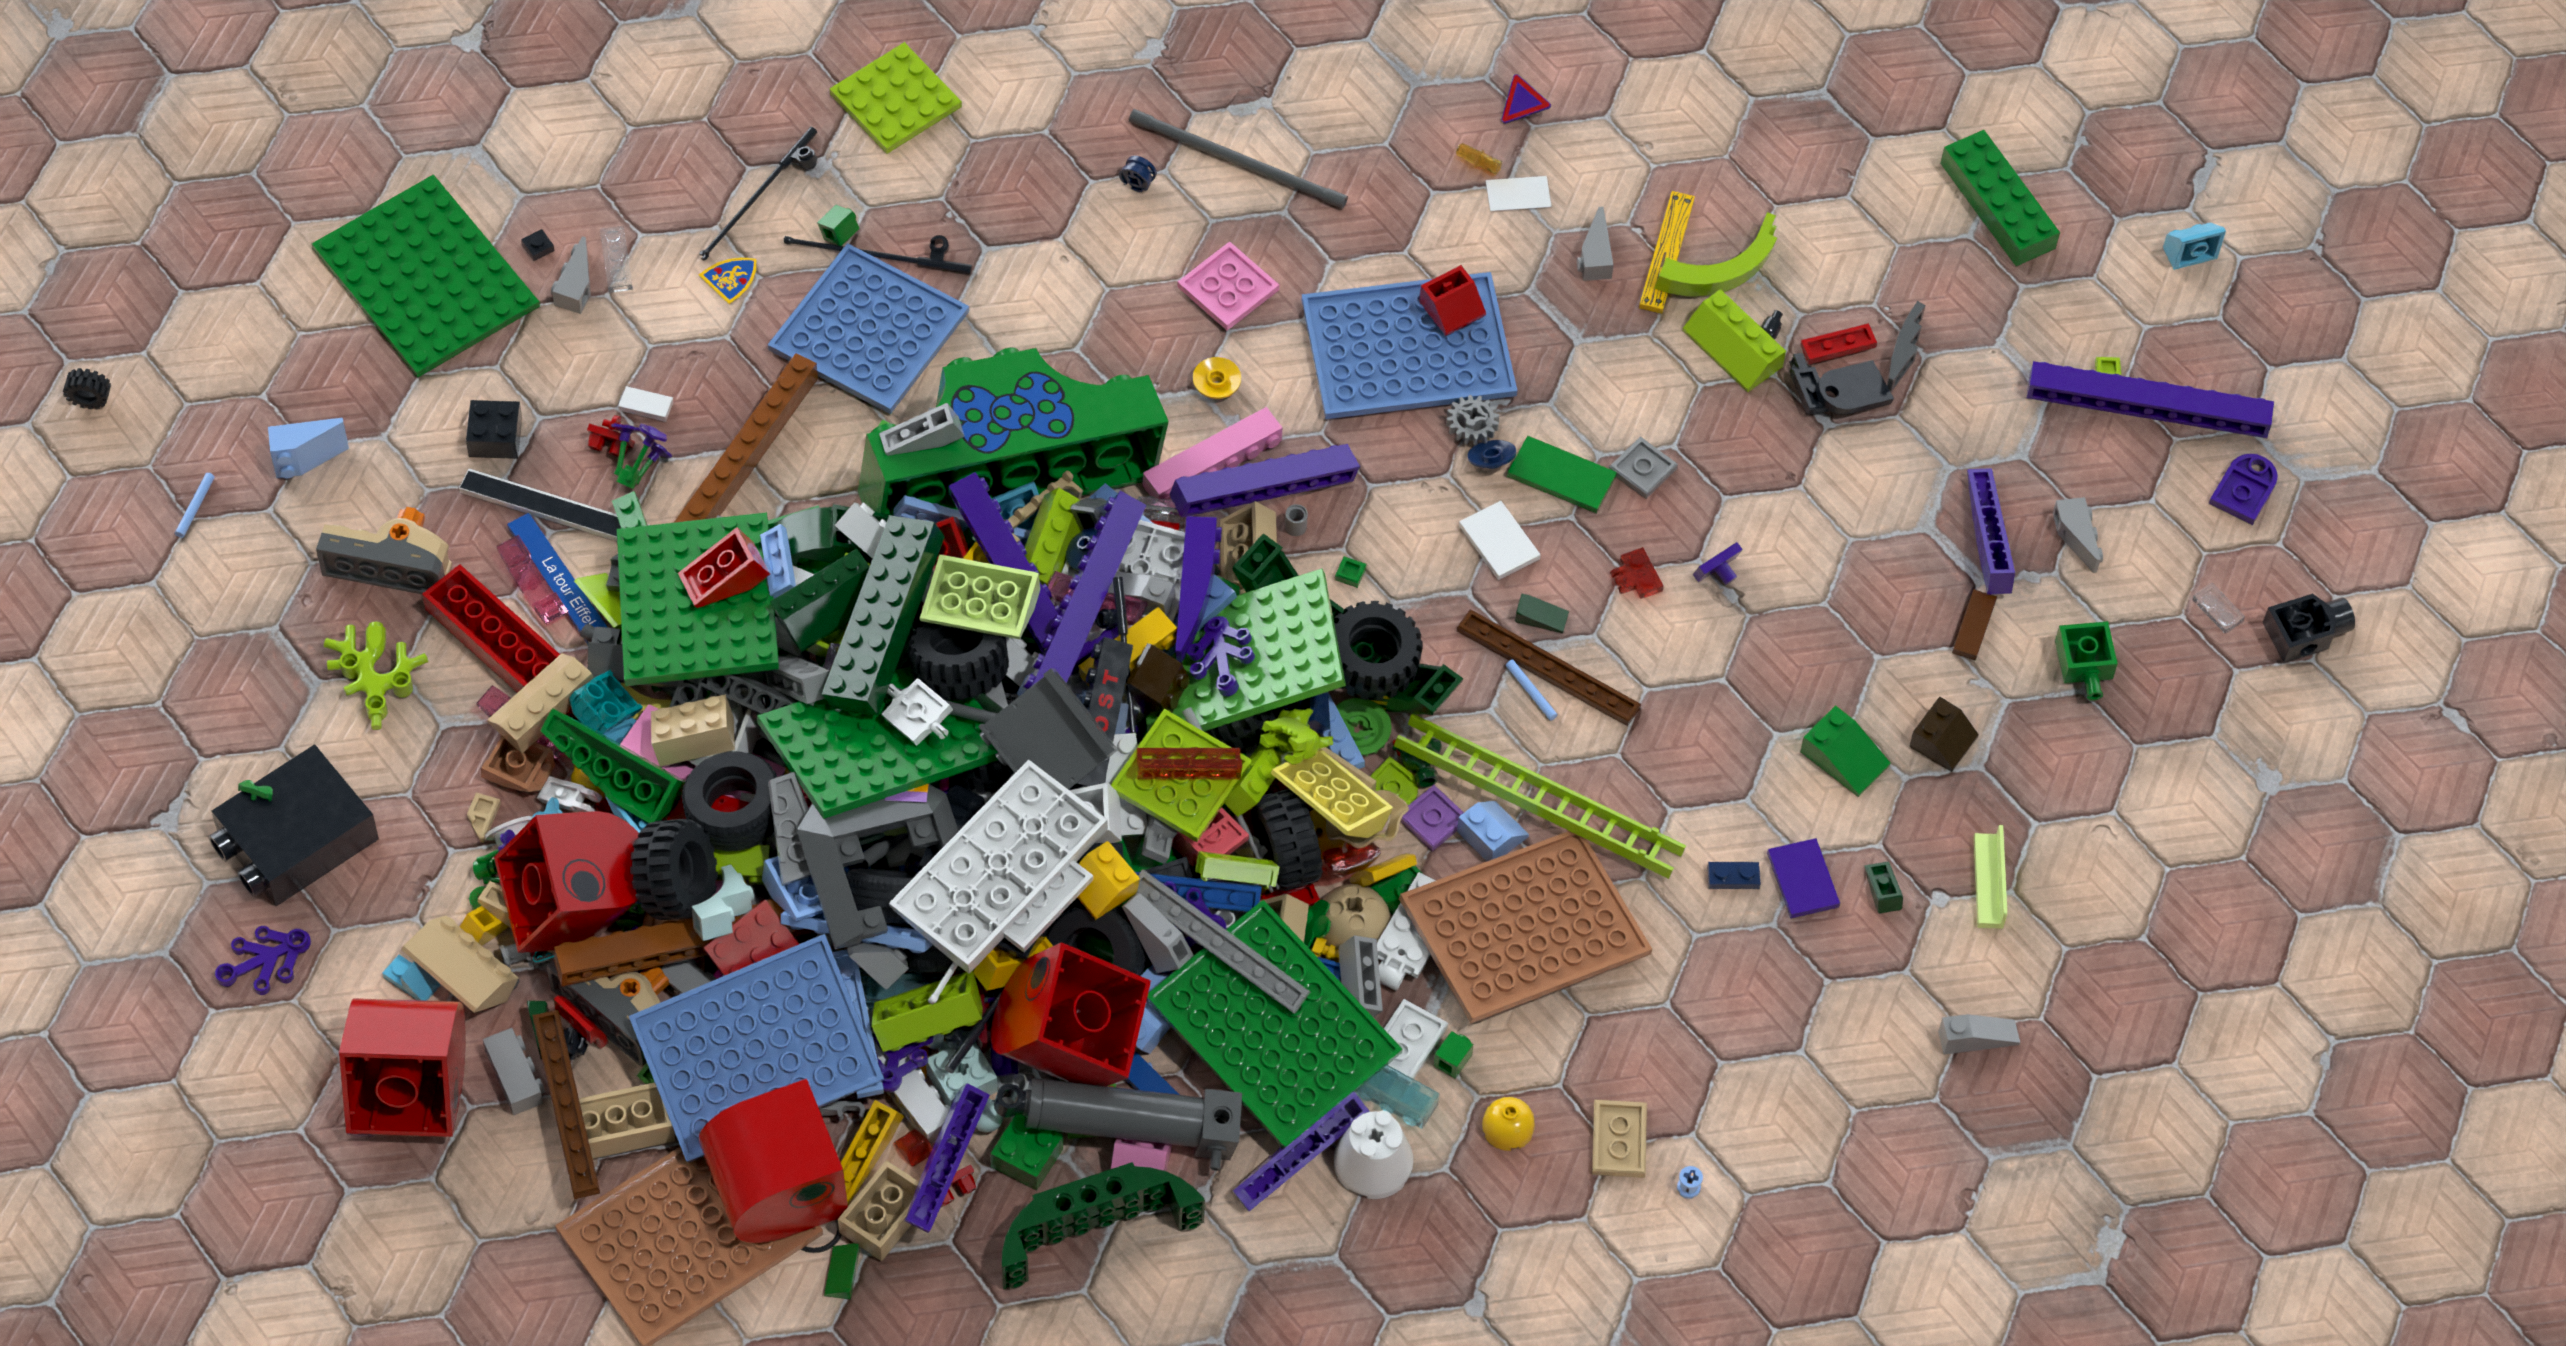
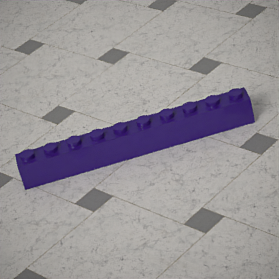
M2033 361L2026 397L2028 399L2261 438L2268 437L2272 426L2274 401L2264 398H2251L2239 394H2227L2215 390H2203L2191 386H2179L2167 382H2155L2143 378H2131L2119 374H2107L2095 370H2083L2071 366H2059Z
M1119 491L1114 498L1110 496L1103 508L1107 512L1104 517H1100L1095 526L1098 532L1096 536L1093 535L1086 546L1089 552L1087 556L1083 555L1078 563L1079 574H1075L1068 585L1071 591L1069 595L1066 594L1059 605L1062 611L1060 615L1056 614L1050 625L1053 631L1051 634H1047L1041 645L1044 651L1042 654L1039 653L1033 662L1032 667L1035 668L1033 674L1030 673L1024 682L1023 687L1026 688V691L1044 677L1043 674L1050 668H1055L1067 683L1145 510L1146 504L1122 491Z

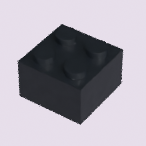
M470 400L466 435L469 457L518 459L522 426L520 401Z

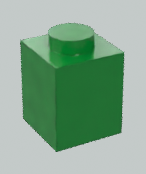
M839 205L832 207L817 222L824 240L838 246H842L860 229L855 213L851 209Z
M1451 1031L1435 1053L1433 1066L1456 1079L1472 1057L1474 1044L1466 1036L1458 1035Z

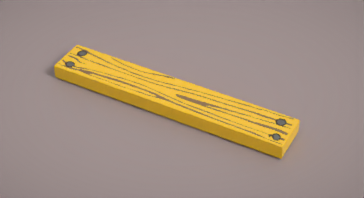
M1675 191L1671 192L1639 309L1663 313L1668 293L1654 289L1666 257L1675 261L1678 260L1695 196Z

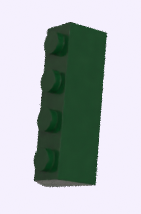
M857 549L770 601L776 618L801 652L849 623L870 567Z

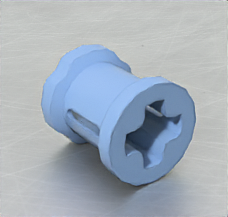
M1687 1166L1681 1170L1677 1190L1682 1197L1692 1199L1698 1196L1703 1181L1702 1172L1694 1166Z

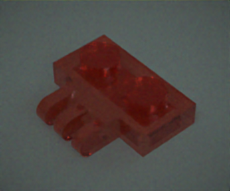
M1643 547L1622 554L1620 561L1623 566L1610 571V575L1612 578H1615L1614 582L1616 586H1619L1618 590L1621 594L1636 590L1640 599L1663 592L1664 585Z

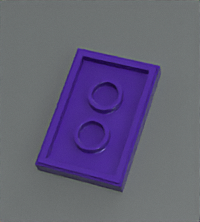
M1817 838L1768 849L1767 855L1791 919L1839 908L1840 901Z

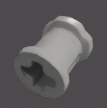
M516 943L506 947L504 945L499 946L503 962L508 967L512 963L525 959L527 961L531 960L530 952L518 953Z

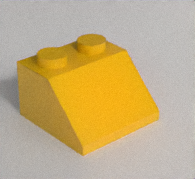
M1109 841L1089 852L1079 862L1080 866L1093 875V881L1077 898L1095 920L1137 893L1140 878Z

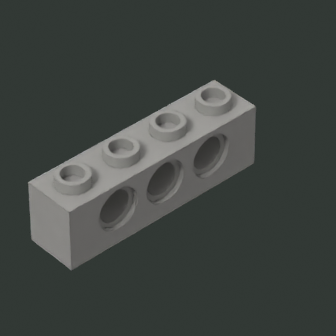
M790 654L779 658V669L765 671L768 686L806 704L825 699L822 692L830 673L825 668Z

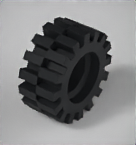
M78 368L77 371L73 369L67 375L63 396L67 397L66 400L68 402L73 401V405L79 404L80 408L87 406L88 409H93V407L100 409V406L104 407L107 403L111 383H109L110 380L108 378L105 379V375H98V372L95 370L90 372V369H85V371L82 368Z

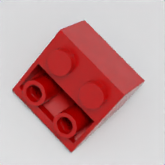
M1462 265L1421 285L1419 302L1445 336L1486 316V310L1476 284Z

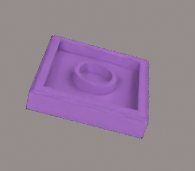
M1433 785L1408 805L1409 810L1403 815L1401 823L1433 852L1457 832L1459 816L1464 812Z

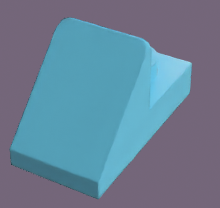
M398 955L382 973L384 979L416 1000L428 1001L440 987V983L415 961L411 963L401 955Z

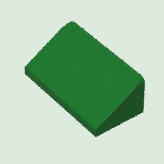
M859 1244L833 1246L824 1296L851 1300L860 1253Z

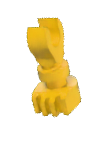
M1317 937L1311 951L1317 957H1320L1322 954L1326 956L1325 959L1330 960L1332 958L1335 962L1340 963L1339 949H1335L1336 946L1332 944L1330 946L1325 945L1327 939Z

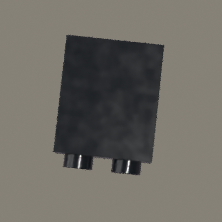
M315 744L254 783L255 786L272 787V801L257 795L256 800H251V793L241 791L211 810L217 831L208 836L211 845L223 861L226 862L235 856L242 864L243 868L237 871V874L247 891L253 897L264 892L275 906L280 905L379 840L373 813Z

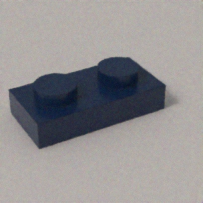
M1708 862L1709 889H1760L1759 862Z

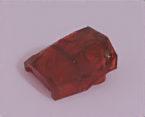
M1347 843V852L1343 853L1342 848L1336 847L1322 853L1324 859L1322 861V869L1326 874L1342 878L1368 868L1380 856L1381 851L1374 843H1370L1360 849Z

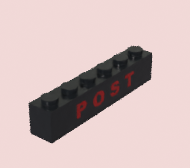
M1104 637L1098 644L1095 643L1091 653V658L1094 659L1093 668H1089L1086 677L1089 687L1088 691L1084 692L1081 702L1113 742L1133 645ZM1110 757L1070 789L1074 790L1105 783Z

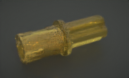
M1461 143L1456 150L1457 156L1473 163L1476 168L1479 166L1495 175L1501 169L1503 161L1485 154L1484 150L1479 151L1464 143Z

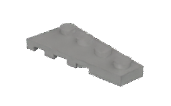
M794 772L771 779L768 782L782 886L811 877L797 834V829L809 809Z

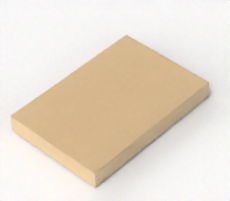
M1594 1100L1592 1175L1645 1178L1647 1103Z

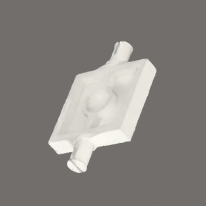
M918 678L902 691L893 684L889 685L891 689L888 688L887 694L893 700L881 715L916 746L931 732H934L940 739H944V735H948V730L940 725V723L953 709L945 700Z

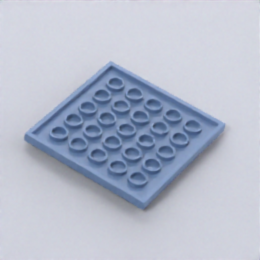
M847 243L768 343V350L788 361L797 353L816 362L818 377L891 414L969 313V306Z

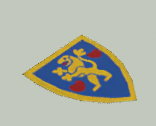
M743 257L717 262L698 275L730 304L739 298L752 283L756 272V259Z

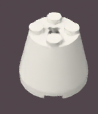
M1373 1111L1359 1116L1352 1122L1335 1148L1334 1169L1338 1180L1347 1190L1350 1189L1358 1194L1367 1196V1199H1381L1397 1193L1404 1187L1413 1168L1411 1146L1399 1123L1387 1111Z

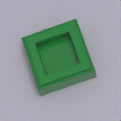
M1343 556L1335 574V581L1358 588L1366 571L1367 564Z

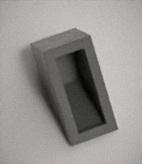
M1084 498L1072 504L1071 511L1080 532L1089 528H1095L1100 517H1104L1107 512L1103 510L1107 500L1102 498Z

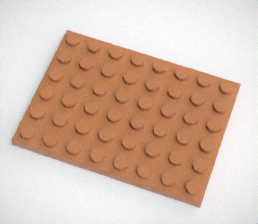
M1570 831L1404 892L1399 897L1402 906L1470 1023L1477 1022L1643 958L1652 952V947L1587 839Z
M681 1146L555 1225L558 1234L640 1346L653 1345L823 1235L822 1228L816 1226L789 1237L770 1242L749 1243L739 1240L734 1234L705 1156L688 1163Z

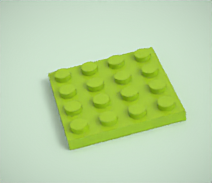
M905 42L829 88L830 95L886 154L962 107V101Z
M1164 709L1111 786L1122 799L1198 842L1230 796L1231 791L1251 766L1252 759Z

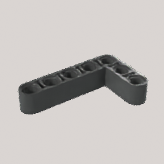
M739 673L724 675L726 678L724 687L719 683V676L680 680L670 707L686 702L703 700L708 689L720 695L726 694L728 699L761 714L800 701ZM743 684L747 686L749 691L747 697H744L741 693ZM689 687L694 691V698L692 700L687 696ZM765 695H768L771 699L769 708L763 702Z

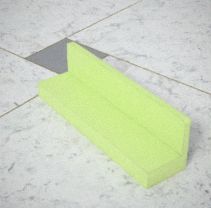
M1999 825L1997 834L1975 833L1973 838L1978 928L2003 929L2007 918L2003 825Z

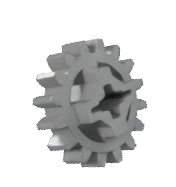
M1469 395L1466 401L1460 397L1459 404L1452 403L1451 409L1447 411L1446 426L1449 427L1450 434L1456 433L1455 440L1458 441L1463 438L1464 444L1467 445L1470 440L1473 441L1474 445H1477L1478 440L1487 443V436L1490 438L1494 437L1495 431H1498L1500 416L1496 414V406L1490 407V400L1482 402V396H1478L1477 400H1473L1472 395Z

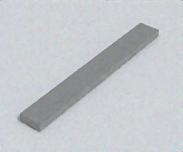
M1141 870L1138 875L1140 881L1137 893L1140 892L1174 926L1293 1013L1298 1011L1310 994L1308 989L1147 871Z

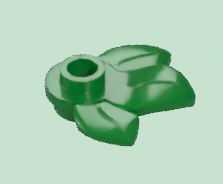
M1319 900L1313 906L1308 907L1304 944L1308 948L1315 937L1323 938L1330 931L1331 922L1326 916L1330 904L1325 900Z

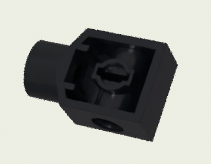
M2312 593L2268 607L2263 625L2281 659L2286 663L2329 649L2334 636L2354 630L2355 616L2350 603L2342 597L2325 603Z

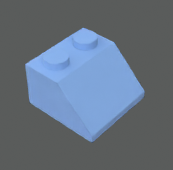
M1496 801L1478 802L1459 816L1457 832L1486 861L1506 855L1529 837V834Z

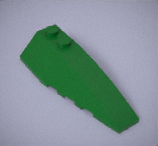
M554 708L551 709L540 731L562 753H565L572 760V763L578 769H581L589 777V780L606 794L605 796L610 801L648 823L661 821L677 806L685 784L683 779Z

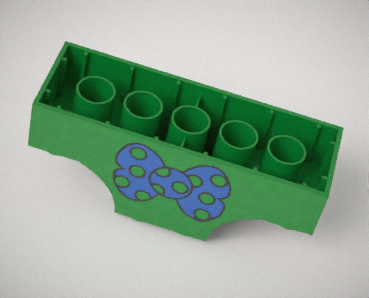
M1013 347L1005 348L998 351L993 357L974 361L969 357H960L951 361L947 366L942 367L936 407L945 403L950 405L959 417L965 437L943 447L887 456L879 433L897 425L886 423L876 427L871 433L866 434L858 495L861 502L868 505L874 512L894 515V508L904 495L958 510L949 495V486L976 472L979 479L983 477L990 489L988 494L991 499L1033 481L1040 495L1047 489L1050 483H1055L1062 478L1063 473L1066 471L1072 473V481L1083 490L1082 495L1095 493L1105 483L1112 489L1143 482L1144 472L1159 465L1169 421L1149 375L1131 378L1129 375L1123 374L1111 378L1106 384H1088L1057 372L1044 361L1037 348L1023 351Z

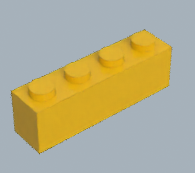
M1159 607L1128 629L1127 643L1133 645L1129 664L1130 675L1147 643L1154 645L1162 651L1170 649L1176 643L1177 627ZM1120 635L1114 640L1121 641ZM1091 657L1078 665L1079 675L1088 686L1089 683L1086 682L1087 673L1090 667L1093 668L1094 659Z

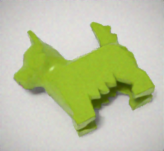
M1310 708L1306 710H1282L1278 715V719L1263 723L1262 730L1270 732L1260 736V744L1266 748L1279 746L1281 749L1293 753V755H1285V760L1294 765L1302 762L1304 759L1312 758L1319 749L1333 745V736L1319 737L1310 728L1308 720L1313 713V710Z

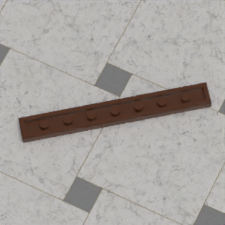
M1471 609L1457 626V632L1509 661L1514 660L1518 666L1626 726L1631 723L1641 708V703Z
M559 1010L532 1015L574 1200L600 1194Z

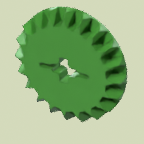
M1360 698L1348 699L1336 705L1361 755L1367 757L1370 753L1374 752L1376 754L1380 748H1384L1386 742L1389 741L1392 726L1390 717L1382 706L1374 701ZM1362 725L1363 730H1360L1359 733L1354 732V727Z

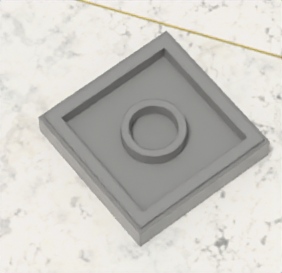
M1641 436L1609 466V469L1617 472L1616 477L1645 499L1678 468L1676 462Z

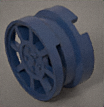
M1136 155L1130 156L1126 161V165L1119 172V178L1124 185L1128 183L1132 186L1131 190L1136 192L1147 191L1151 182L1157 176V170L1154 165L1147 159Z

